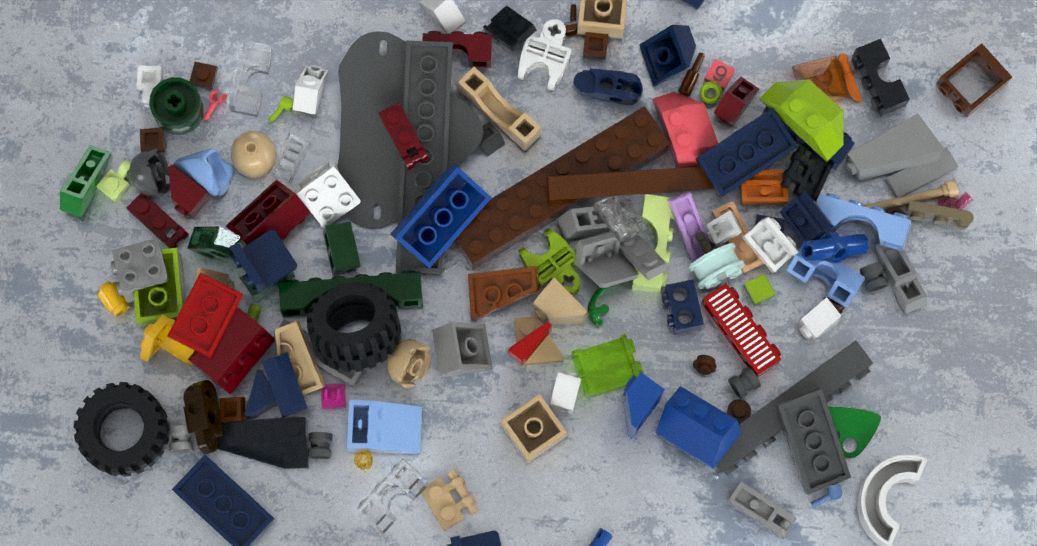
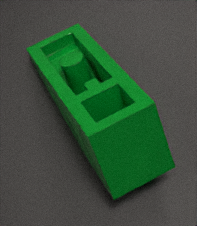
M89 145L60 190V210L78 217L83 216L97 189L96 186L103 176L111 157V152Z

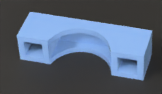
M827 193L826 196L820 194L817 204L834 225L833 228L828 230L836 232L841 225L848 221L861 220L875 228L879 235L880 245L903 251L911 227V220L907 219L908 216L897 212L894 215L885 213L883 208L877 206L867 208L856 200H849L848 202L839 200L840 197L835 194Z

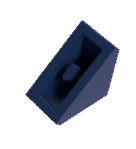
M258 369L244 414L250 420L278 405L270 383L263 371Z

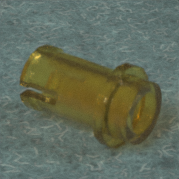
M366 450L358 451L354 456L355 465L361 470H369L373 464L372 454ZM363 457L368 459L364 464L360 463Z

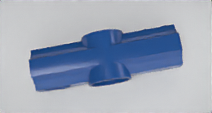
M830 232L822 239L804 241L801 249L802 257L806 261L830 258L834 263H839L850 255L867 253L869 246L868 238L865 234L840 236L837 232Z

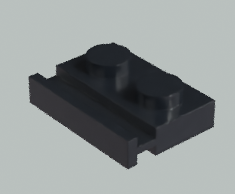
M507 5L490 20L491 23L488 26H483L487 34H491L494 39L512 52L517 44L521 45L537 31L533 23Z

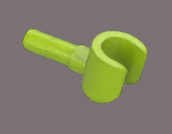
M288 96L283 97L278 109L267 120L272 123L284 109L291 112L294 99Z

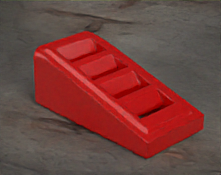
M546 322L508 349V355L519 364L524 365L552 331V324Z

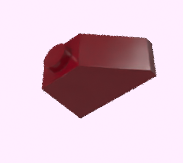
M740 77L725 92L714 114L724 123H729L733 126L758 93L759 88Z
M170 165L168 171L171 199L175 205L174 209L183 217L188 215L193 219L211 197L204 188L173 165Z

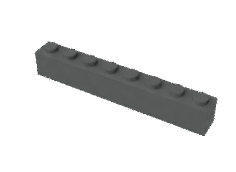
M855 340L739 424L742 434L714 467L718 476L723 473L728 476L738 468L736 464L742 459L745 462L749 461L757 455L756 449L762 445L764 448H767L776 441L774 436L781 431L785 434L775 404L817 388L823 390L826 402L829 403L833 399L831 396L836 391L844 392L852 386L851 380L856 377L860 380L870 373L869 367L873 362L859 343Z

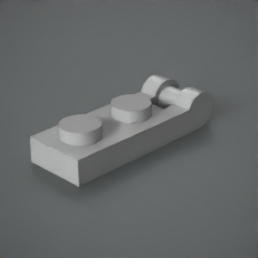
M741 481L727 501V503L782 539H785L788 534L787 529L790 524L793 525L797 519L794 515ZM776 515L782 518L779 525L773 522Z

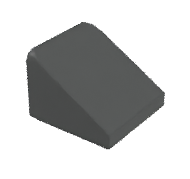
M490 122L483 125L484 133L479 147L486 156H489L504 146L505 142L501 133Z

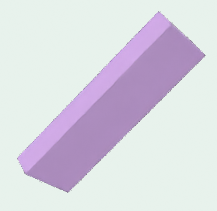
M687 191L667 201L693 263L705 255L695 235L703 231L709 243L710 240L691 192Z

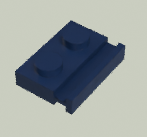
M806 190L779 212L802 243L808 240L820 239L829 228L834 227Z

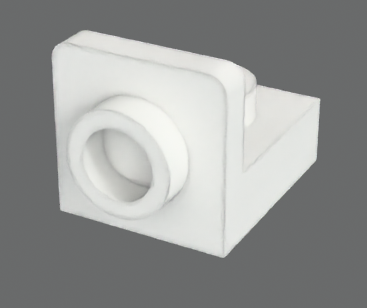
M728 211L706 224L709 229L707 234L713 245L720 247L726 245L727 241L743 232L732 211Z

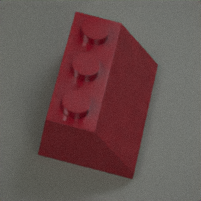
M276 179L225 227L245 247L269 230L276 231L281 240L285 239L289 232L301 224L311 212L296 193Z
M237 307L211 358L194 351L188 360L217 386L231 394L276 339Z

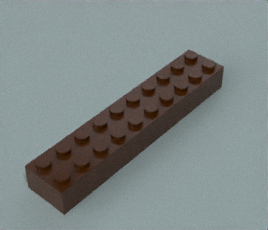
M644 106L491 198L454 242L471 269L474 270L555 221L570 209H574L591 199L547 200L546 176L637 171L668 152L670 143Z

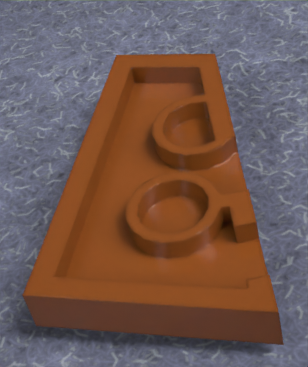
M532 266L468 274L471 321H476L539 291L538 267Z

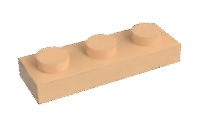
M731 201L712 210L711 213L714 219L728 211L734 213L743 232L727 241V244H735L734 252L739 261H744L745 266L741 269L744 274L764 263L742 238L748 232V229L734 202Z

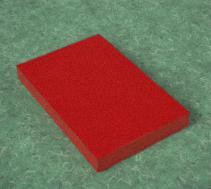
M200 272L167 337L211 358L243 294Z

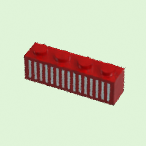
M725 283L704 297L701 304L746 367H750L756 376L760 377L779 364L781 353L775 344H770L766 339L767 333L760 324H755L752 319L753 314L746 305L742 306L738 300L740 297L737 291L732 286L729 288Z

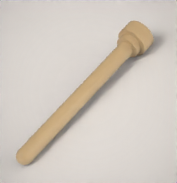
M952 179L944 181V184H941L939 188L864 205V207L871 208L872 206H877L887 210L907 205L909 201L920 202L941 196L948 199L957 198L959 192L956 181Z

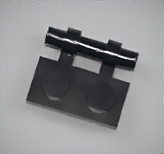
M799 145L796 152H793L790 157L791 163L788 169L784 170L782 174L783 180L780 185L785 189H789L791 183H794L796 186L793 194L799 197L806 190L816 202L833 165L826 162L816 153L810 154L809 158L806 157L807 148ZM800 165L804 167L801 176L796 173Z

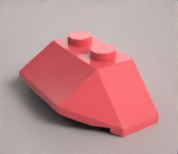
M676 92L653 98L652 100L664 135L670 143L669 149L676 168L699 167L695 158L718 144L705 104Z

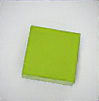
M765 274L743 285L754 306L776 295Z

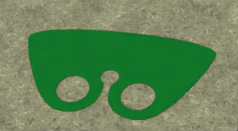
M828 406L835 430L840 432L839 442L844 457L854 458L858 456L874 436L880 424L881 416L862 409ZM851 437L856 440L857 448L849 453L843 449V442Z

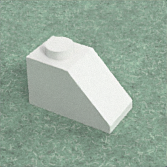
M826 297L801 319L799 330L806 339L810 338L814 342L836 325L841 318V314Z

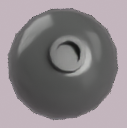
M156 148L137 154L133 158L127 173L129 183L139 193L147 196L165 194L170 188V183L166 184L165 175L169 176L167 161L162 152H156L158 150Z

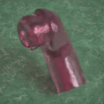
M965 192L958 198H940L938 206L962 210L973 199Z

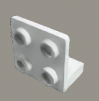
M330 159L294 185L297 196L323 228L332 224L361 202L360 198L339 173L333 159Z

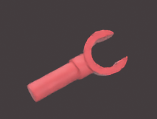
M214 90L210 93L209 99L211 103L203 119L208 121L217 104L224 103L227 100V94H222L219 99L217 98L220 90Z

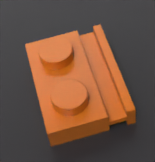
M762 170L741 184V205H788V189L780 185L783 180L782 174L784 170Z

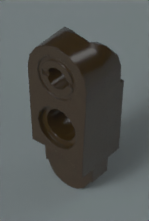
M204 380L187 387L183 397L185 403L183 409L188 433L195 434L200 451L203 454L216 452L219 444L218 437L223 436L216 389L209 380Z

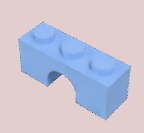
M801 248L786 270L805 283L812 277L822 279L829 286V292L826 296L845 308L848 307L865 280L864 276L841 262L834 263L830 258L806 261L802 257Z

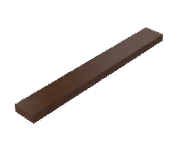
M700 166L546 176L547 200L714 189Z

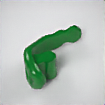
M619 284L607 288L600 287L591 297L587 311L590 320L596 326H602L603 321L600 316H605L609 311V307L606 304L601 305V307H595L597 299L604 292Z

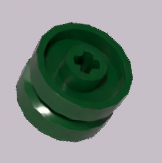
M170 77L158 83L150 94L149 106L157 124L163 127L164 131L172 135H184L192 132L200 125L204 116V105L197 88L190 81L180 77Z

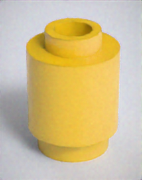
M107 281L98 288L99 293L97 297L110 314L113 313L115 317L122 315L131 307L123 295L119 296L116 282L111 283Z

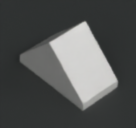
M422 0L419 2L446 34H451V32L456 31L466 23L465 18L453 0Z

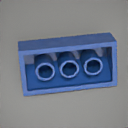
M451 164L390 235L430 269L492 197L458 166Z

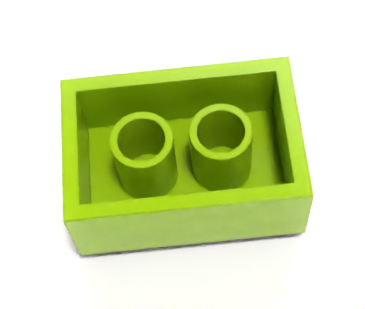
M177 248L161 249L168 275L166 282L133 291L136 323L140 328H146L150 323L154 324L162 314L167 318L176 320L185 302L182 260Z

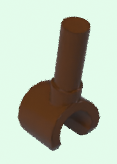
M575 4L571 5L570 22L564 23L566 36L577 34Z

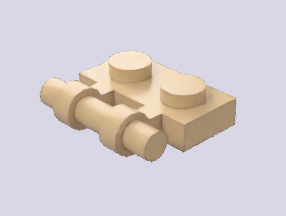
M455 469L447 473L451 481L450 483L445 485L442 479L438 478L420 489L443 531L448 530L465 519L461 513V510L467 508L471 515L479 511L475 504L476 499L473 494H469L464 485L463 477L459 476ZM456 489L462 499L458 503H455L449 493Z

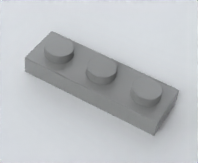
M636 232L627 234L621 239L619 251L647 280L669 270L667 263Z

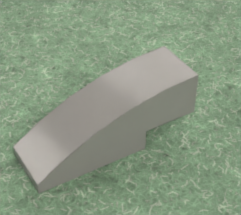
M880 243L875 245L886 277L904 313L907 314L927 306V295L919 283L917 272L904 249L899 251L882 246Z

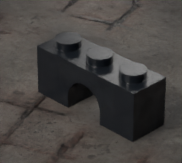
M878 39L856 48L852 55V63L854 68L859 70L862 75L861 82L866 91L869 90L872 96L871 103L876 111L878 110L880 115L883 116L905 107L910 98L901 79L894 82H885L878 75V69L887 66L890 60L882 40Z

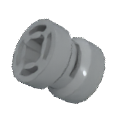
M186 425L169 427V436L172 440L169 444V452L186 453L193 451V443L190 438L193 434L188 433Z

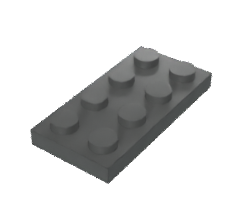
M821 388L775 404L804 492L807 495L851 478Z

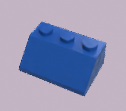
M642 372L638 377L633 375L630 378L623 393L625 397L623 407L627 434L631 439L659 404L665 390Z
M681 386L666 403L656 431L657 436L711 469H714L742 434L737 419Z

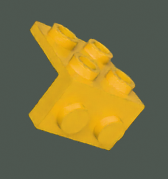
M162 314L154 324L150 323L143 333L145 338L140 344L142 350L139 358L148 363L161 347L188 366H192L193 364L188 358L193 354L194 350L167 337L175 320L167 318Z

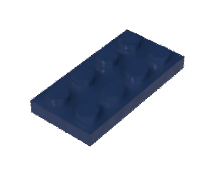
M771 108L695 159L721 198L798 146L774 108Z
M206 455L172 489L232 546H251L275 520L272 515Z

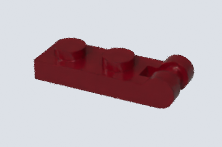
M399 102L378 113L408 170L414 168V165L420 161L425 162L429 160ZM416 148L417 153L409 157L407 151Z
M140 193L126 207L135 218L168 248H177V244L181 239L185 240L189 236L180 225L147 195ZM171 230H174L175 233L170 238L166 236Z

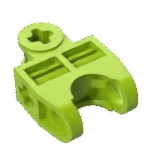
M548 228L543 232L549 241L548 245L550 248L547 253L535 255L522 247L518 250L519 256L525 267H538L539 287L541 290L555 278L574 297L580 289V277L572 268L575 266L576 253L566 240L554 230ZM566 280L568 283L572 281V287L569 285L564 286V281Z

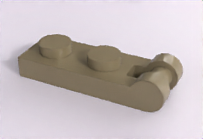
M909 201L905 207L906 216H910L912 220L923 221L928 219L933 220V223L938 225L951 223L955 224L960 230H965L974 219L970 211L915 201Z

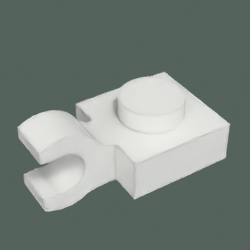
M138 65L136 87L138 90H143L142 103H144V107H150V94L153 88L162 81L161 66Z

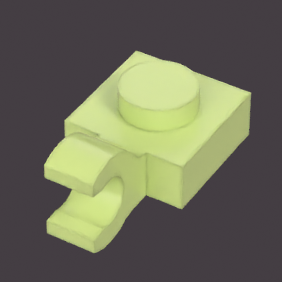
M127 160L121 164L117 173L111 169L96 186L115 203L130 186L126 179L128 178L127 173L131 163Z

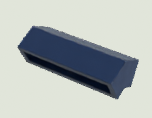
M287 352L262 361L282 417H287L307 409L308 407Z

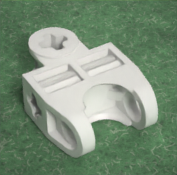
M551 19L544 24L539 38L531 35L526 39L520 57L518 79L524 81L526 75L533 69L542 68L549 75L547 89L555 90L565 74L572 53V49L563 46L566 28L562 21ZM558 31V34L551 36V33Z

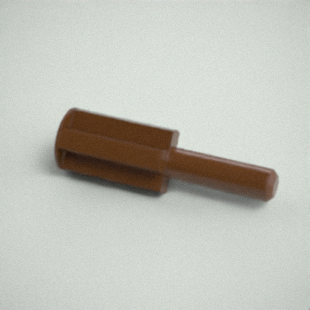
M700 52L692 69L687 71L678 89L681 95L691 96L690 94L699 77L697 72L705 57L704 53Z

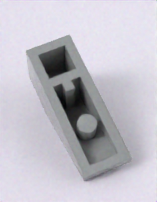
M629 202L570 209L557 218L564 240L585 238L635 224Z

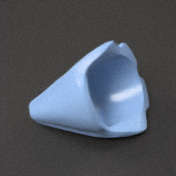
M213 148L177 159L173 164L175 168L213 196H222L227 192L229 181L234 174L233 166L221 159L219 152Z

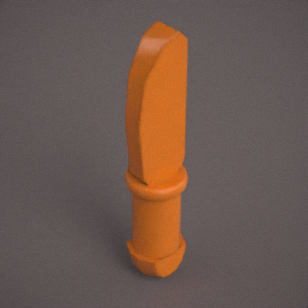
M841 53L838 56V62L843 72V78H845L847 91L854 101L861 102V96L853 76L854 72H852L848 61L849 58L846 54Z

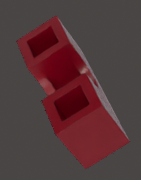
M440 31L423 33L422 41L453 42V50H461L467 54L468 67L491 68V34L481 31L474 32L473 34H464L461 31H453L451 34H442Z

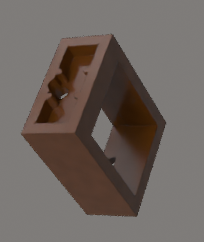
M981 43L944 73L936 84L942 95L948 96L953 101L955 109L968 117L1005 87L1012 79V76ZM972 61H975L996 85L973 104H970L949 80Z

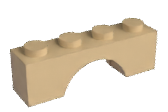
M475 67L458 82V91L524 151L541 136V127L525 112L518 111L496 91L491 81Z

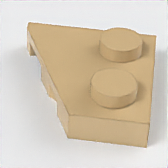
M538 316L514 318L516 343L543 325ZM548 335L524 365L518 363V366L564 362V357L551 336Z

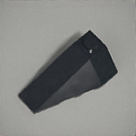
M281 417L222 423L223 436L218 437V450L244 456L283 469L309 468L308 420L306 417Z

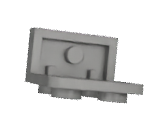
M617 231L578 241L575 265L602 288L638 278V271L618 255L622 235Z
M157 239L112 250L114 261H111V267L114 275H118L119 282H116L119 296H124L127 303L134 301L133 291L161 284L168 280L161 247Z

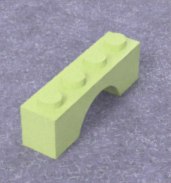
M645 194L641 223L652 230L656 238V248L654 251L669 264L670 250H666L667 241H672L673 228H670L669 224L670 219H674L667 200L671 199V197ZM638 271V278L633 279L632 289L660 293L661 286H666L667 273H662L647 280Z

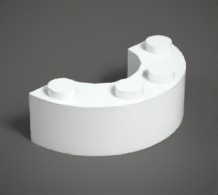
M917 455L891 457L876 466L863 480L857 497L858 517L866 534L877 545L892 546L900 524L893 520L887 511V492L894 484L905 482L914 485L917 483L928 461L927 458Z

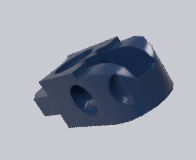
M590 68V71L583 70L577 73L573 80V86L580 95L622 105L637 103L641 99L643 92L640 78L633 73ZM608 82L612 85V88L603 89L601 84ZM630 88L633 92L625 91V89Z

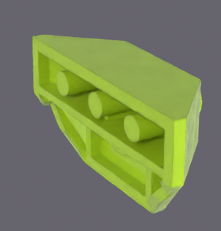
M810 79L775 82L759 98L769 109L774 108L779 118L826 162L844 145V110Z

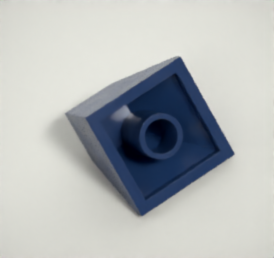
M671 25L639 44L653 86H658L690 67L696 49V44L688 25Z

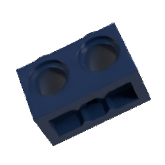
M694 279L667 284L664 289L665 292L661 294L663 305L668 306L670 315H667L669 329L673 328L674 335L701 330L704 323ZM682 292L685 295V300H675L673 293ZM686 314L690 317L691 321L683 324L678 320V316Z

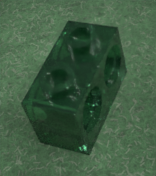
M220 226L194 227L187 249L209 259H231L230 257L234 254L230 247L236 243L240 245L242 236Z

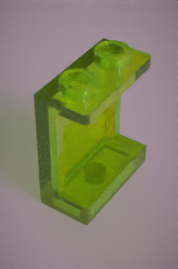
M626 334L603 344L584 350L579 348L571 352L578 377L581 378V386L586 399L623 388L633 375L638 377L641 372L643 373L640 361L635 362L633 353L636 352L632 339H627Z

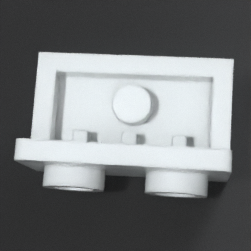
M766 217L761 219L742 238L773 273L788 259L795 256L798 250L795 248L796 243L780 231L781 226L773 218Z

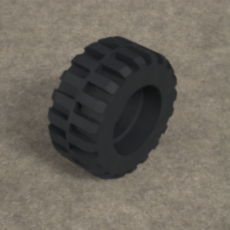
M357 281L351 282L348 285L345 283L339 284V287L335 289L332 287L326 291L325 295L321 294L316 299L317 303H313L309 310L310 313L307 315V329L316 356L319 357L323 364L329 365L330 368L335 370L340 368L343 372H351V370L361 372L364 368L369 367L372 369L377 366V363H383L387 360L388 354L392 355L401 339V325L395 302L388 292L377 285L373 287L371 283L364 282V284H360ZM351 322H370L359 331L350 333L338 332L340 328Z
M120 382L119 385L109 383L106 384L105 389L100 387L93 391L95 394L91 398L87 396L83 400L85 403L84 407H79L76 412L79 417L78 420L74 421L73 428L76 430L74 439L79 445L78 450L98 470L113 476L122 475L127 477L131 476V473L136 472L140 474L144 472V468L147 466L151 468L156 463L154 460L158 456L161 457L163 455L164 444L167 445L169 440L167 432L170 426L166 419L168 416L160 402L148 390H144L136 384L129 385L128 382ZM121 408L133 409L139 413L144 423L141 438L134 446L127 450L114 451L109 449L103 443L100 435L104 420L115 410Z

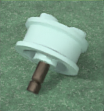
M703 231L695 235L705 255L694 261L688 269L690 272H695L700 281L698 284L699 289L706 288L712 291L722 285L721 281L730 278V280L743 273L741 269L745 266L744 261H739L734 252L736 246L734 243L726 244L713 250Z

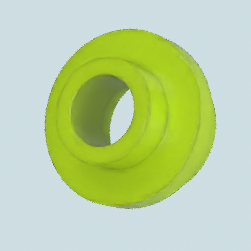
M714 81L704 83L700 89V97L707 104H716L723 96L722 87ZM711 88L716 91L714 97L707 95L708 90Z

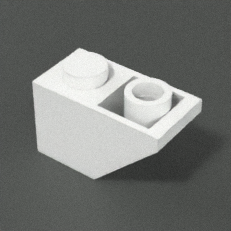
M316 65L305 66L295 85L293 110L316 114L321 103L328 70Z
M570 371L558 372L550 408L573 414L581 384V378H577L578 375Z

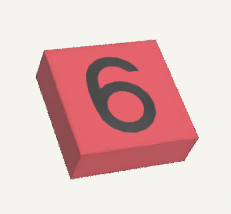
M715 59L704 81L717 82L724 91L735 69Z

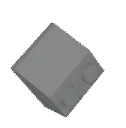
M451 322L432 330L440 376H459L493 369L485 323Z

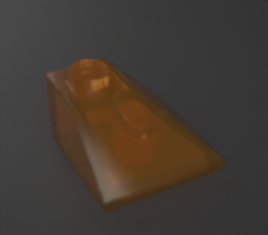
M836 55L792 66L795 80L810 79L834 102L849 98Z

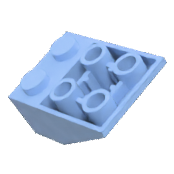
M349 400L348 451L420 454L422 406L371 400Z

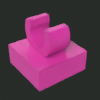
M345 383L325 384V387L321 388L323 410L346 408Z

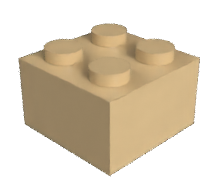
M581 0L577 34L585 35L586 32L608 34V37L623 39L627 0Z
M540 394L500 421L501 427L527 464L567 437L566 430Z

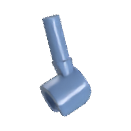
M839 484L829 486V495L811 502L813 508L826 501L841 498V486Z

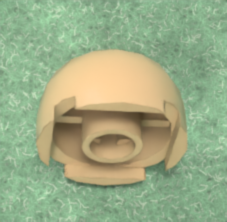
M248 131L235 139L231 147V160L234 168L245 177L260 178L270 173V170L275 166L277 151L274 142L266 134L259 131Z
M413 339L399 342L392 355H387V371L390 377L405 388L415 386L416 384L413 382L417 377L422 379L429 369L432 355L428 354V352L431 351V348Z

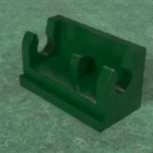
M351 221L325 226L323 236L332 276L355 272L356 268H360L361 265Z

